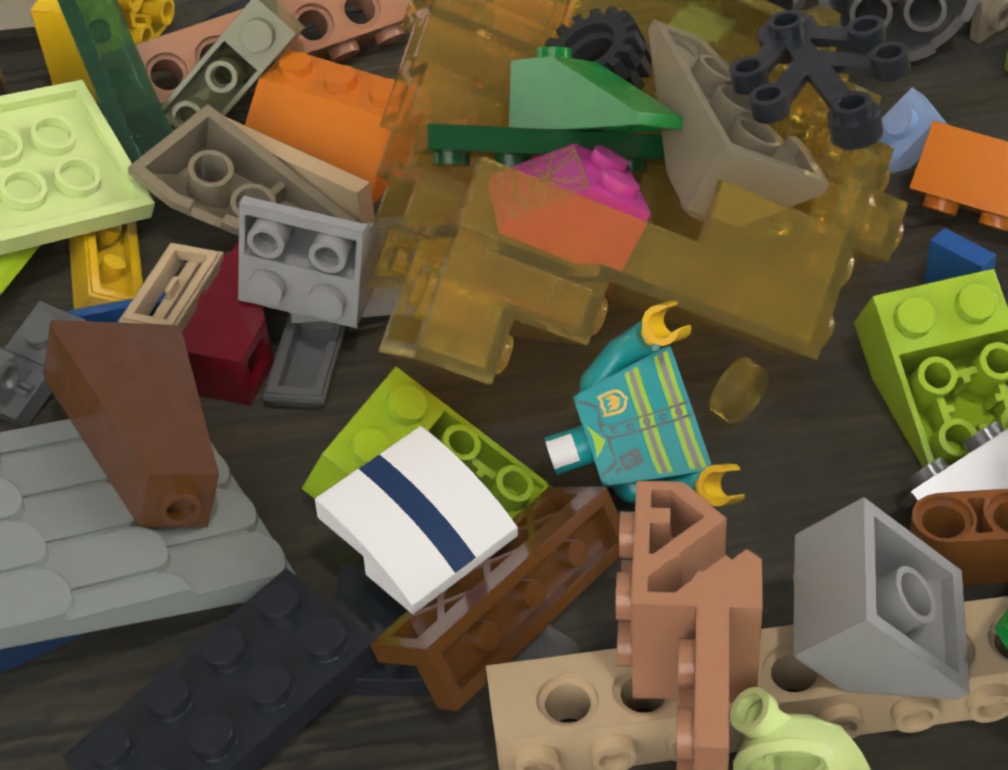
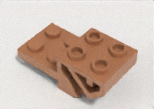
M636 481L635 512H620L619 558H633V560H622L621 572H617L616 620H618L617 666L632 667L633 698L678 699L677 770H728L729 701H735L737 696L748 688L758 687L763 609L762 558L747 549L733 559L726 556L727 518L684 482Z

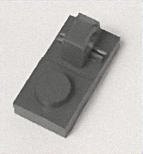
M42 301L38 302L6 345L5 350L0 349V419L19 428H25L30 424L52 393L43 374L51 320L86 321Z

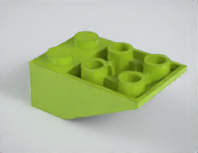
M994 269L872 296L854 321L855 328L872 379L923 468L940 457L943 458L949 467L968 455L969 452L963 443L995 421H998L1004 430L1008 429V307Z
M395 367L322 453L301 489L315 499L420 426L442 442L476 475L505 509L511 519L548 487L553 486L406 373Z

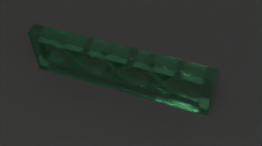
M57 0L107 121L133 164L172 133L118 2L117 0Z

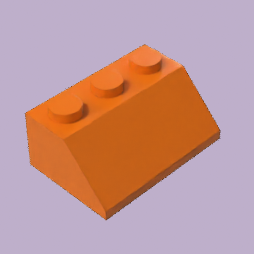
M289 49L259 77L245 126L370 182L374 204L417 158L418 155H414V130L429 123L425 89Z
M933 121L909 188L918 195L925 197L922 204L924 208L952 217H956L959 208L981 214L978 224L1008 233V141Z

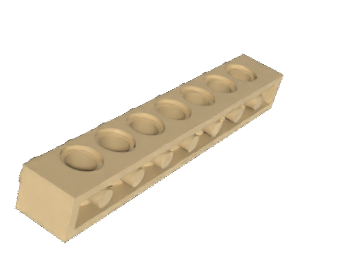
M1008 596L964 602L970 694L960 699L845 692L793 657V625L761 629L758 687L771 694L777 700L779 710L782 712L810 714L827 722L838 724L852 739L859 735L893 730L915 733L926 730L933 725L967 720L981 723L998 721L1008 716V650L995 631L994 626L1008 608ZM617 648L486 666L499 770H627L636 765L672 760L677 762L678 699L633 698L632 667L617 666ZM786 689L797 690L800 692H789L786 691ZM729 701V753L738 752L743 739L746 737L731 724L730 710L734 701ZM638 709H649V710H653V711H651V712H646V713H641V712H636L635 710H638ZM564 719H577V720H579V721L572 722V723L559 722V721L564 720Z

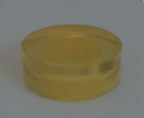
M742 357L735 361L716 384L710 398V410L730 424L738 423L745 419L757 406L768 384L767 370L747 357Z

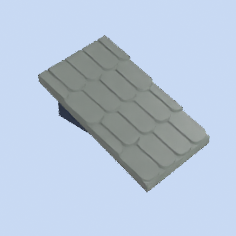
M70 419L0 432V674L89 632L243 603L249 600L284 569L287 568L295 574L286 560L282 548L272 538L257 515L253 503L245 496L230 473L226 461L218 454L212 443L219 478L208 527H142L137 525Z

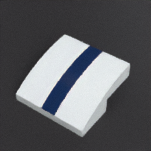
M422 426L315 498L317 517L363 555L366 575L411 614L419 611L518 536V527L486 486L453 452Z

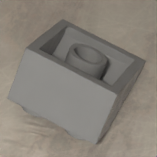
M865 497L795 534L793 657L845 692L960 699L970 694L962 570Z

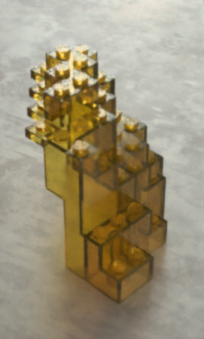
M410 0L400 28L410 31L411 35L379 125L391 130L376 173V177L388 182L372 229L383 234L384 238L367 288L395 297L396 301L378 352L449 377L492 385L495 374H500L510 359L513 349V337L511 335L524 339L588 346L591 336H594L604 323L608 304L630 305L646 312L652 306L673 300L678 302V305L668 309L664 319L682 326L690 325L693 330L722 332L785 357L817 360L820 350L831 337L834 326L832 314L840 289L851 276L854 262H889L892 252L898 247L904 231L902 220L908 203L883 193L890 179L889 163L894 147L880 141L856 150H845L834 146L830 139L827 114L830 109L810 83L807 82L790 104L789 115L778 122L770 123V126L784 141L788 136L797 137L810 150L830 185L823 195L792 207L778 203L728 181L718 180L705 220L702 222L691 217L681 208L679 204L680 199L667 175L666 166L647 165V174H633L635 180L640 185L639 189L651 213L646 222L495 162L493 158L470 157L469 167L432 166V155H414V130L427 123L509 127L511 60L535 58L536 48L545 47L544 44L549 37L558 39L559 35L556 29L562 24L568 28L575 24L572 17L580 13L586 19L590 16V9L600 8L603 15L608 7H617L619 13L623 9L626 10L632 18L634 17L649 48L648 28L655 19L703 38L730 66L734 61L742 57L755 56L761 49L757 37L759 29L767 23L772 15L786 9L766 0ZM822 5L800 11L803 15L813 17L818 26L838 27L841 18L840 13ZM816 47L818 50H836L834 47ZM778 64L769 74L770 83H775L790 64ZM652 71L650 78H641L645 85L641 91L657 100L654 72ZM838 74L851 91L866 92L879 105L882 96L849 82V75ZM661 131L637 132V133H639V134H660V135H662Z

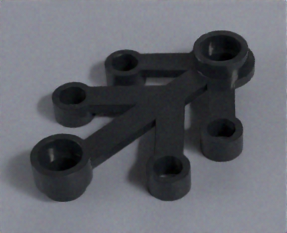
M785 10L772 15L767 23L758 31L757 37L761 48L755 56L742 57L734 61L729 67L734 92L749 95L753 119L764 124L775 123L786 118L790 113V104L806 83L809 82L830 109L827 114V121L832 144L845 150L862 149L876 143L883 135V126L879 105L871 99L868 93L851 91L838 74L870 76L876 80L888 82L905 77L911 70L907 45L901 42H887L884 20L881 17L875 15L861 16L850 21L846 27L818 26L813 17L803 15L802 12L797 10ZM816 47L850 48L854 53L818 50ZM778 64H790L775 83H770L769 74Z

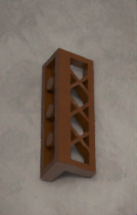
M606 486L548 487L512 519L518 527V536L439 594L414 614H411L409 611L404 613L370 643L378 662L416 666L437 708L458 711L488 682L487 665L508 663L619 557L620 516Z

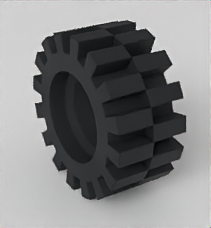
M608 7L604 15L600 8L590 9L589 18L584 19L581 13L572 17L574 25L568 28L562 24L556 29L559 38L549 37L544 44L545 47L571 48L572 59L598 62L640 90L645 86L641 78H650L653 71L650 66L652 64L651 50L634 17L632 18L630 13L624 9L619 13L617 7Z

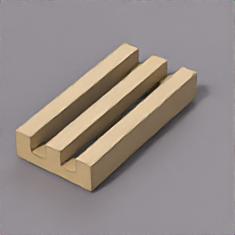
M170 243L118 322L180 325L181 330H184L196 310L200 294L204 290L209 289L220 271L224 252ZM187 260L188 262L179 276H175L183 262ZM165 291L166 296L160 303L159 307L157 308L153 316H149V314L151 313V311L153 310L158 300Z

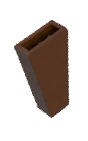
M51 320L43 369L44 379L137 525L142 527H208L219 472L181 326Z

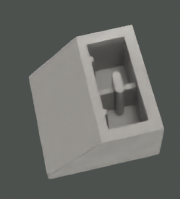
M243 196L239 202L238 300L357 329L377 284L381 236L367 224Z

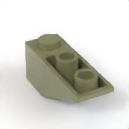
M251 0L155 112L152 118L169 133H172L207 104L227 117L256 86L259 77L282 57L306 27L276 0Z

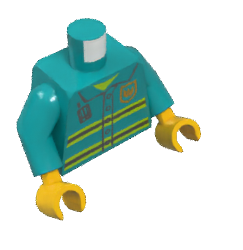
M672 300L650 307L644 313L641 322L611 340L582 374L579 386L580 393L573 397L582 425L544 437L556 475L595 463L602 486H606L607 489L613 488L616 495L623 502L635 505L636 481L684 482L712 504V506L735 505L744 500L745 494L727 496L721 488L723 475L726 472L739 471L741 469L737 464H711L671 346L660 349V346L685 339L691 334L690 325L681 327L673 332H670L665 326L664 316L666 311L677 306L678 302Z

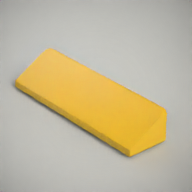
M136 221L69 238L74 309L128 300L135 297L143 285Z

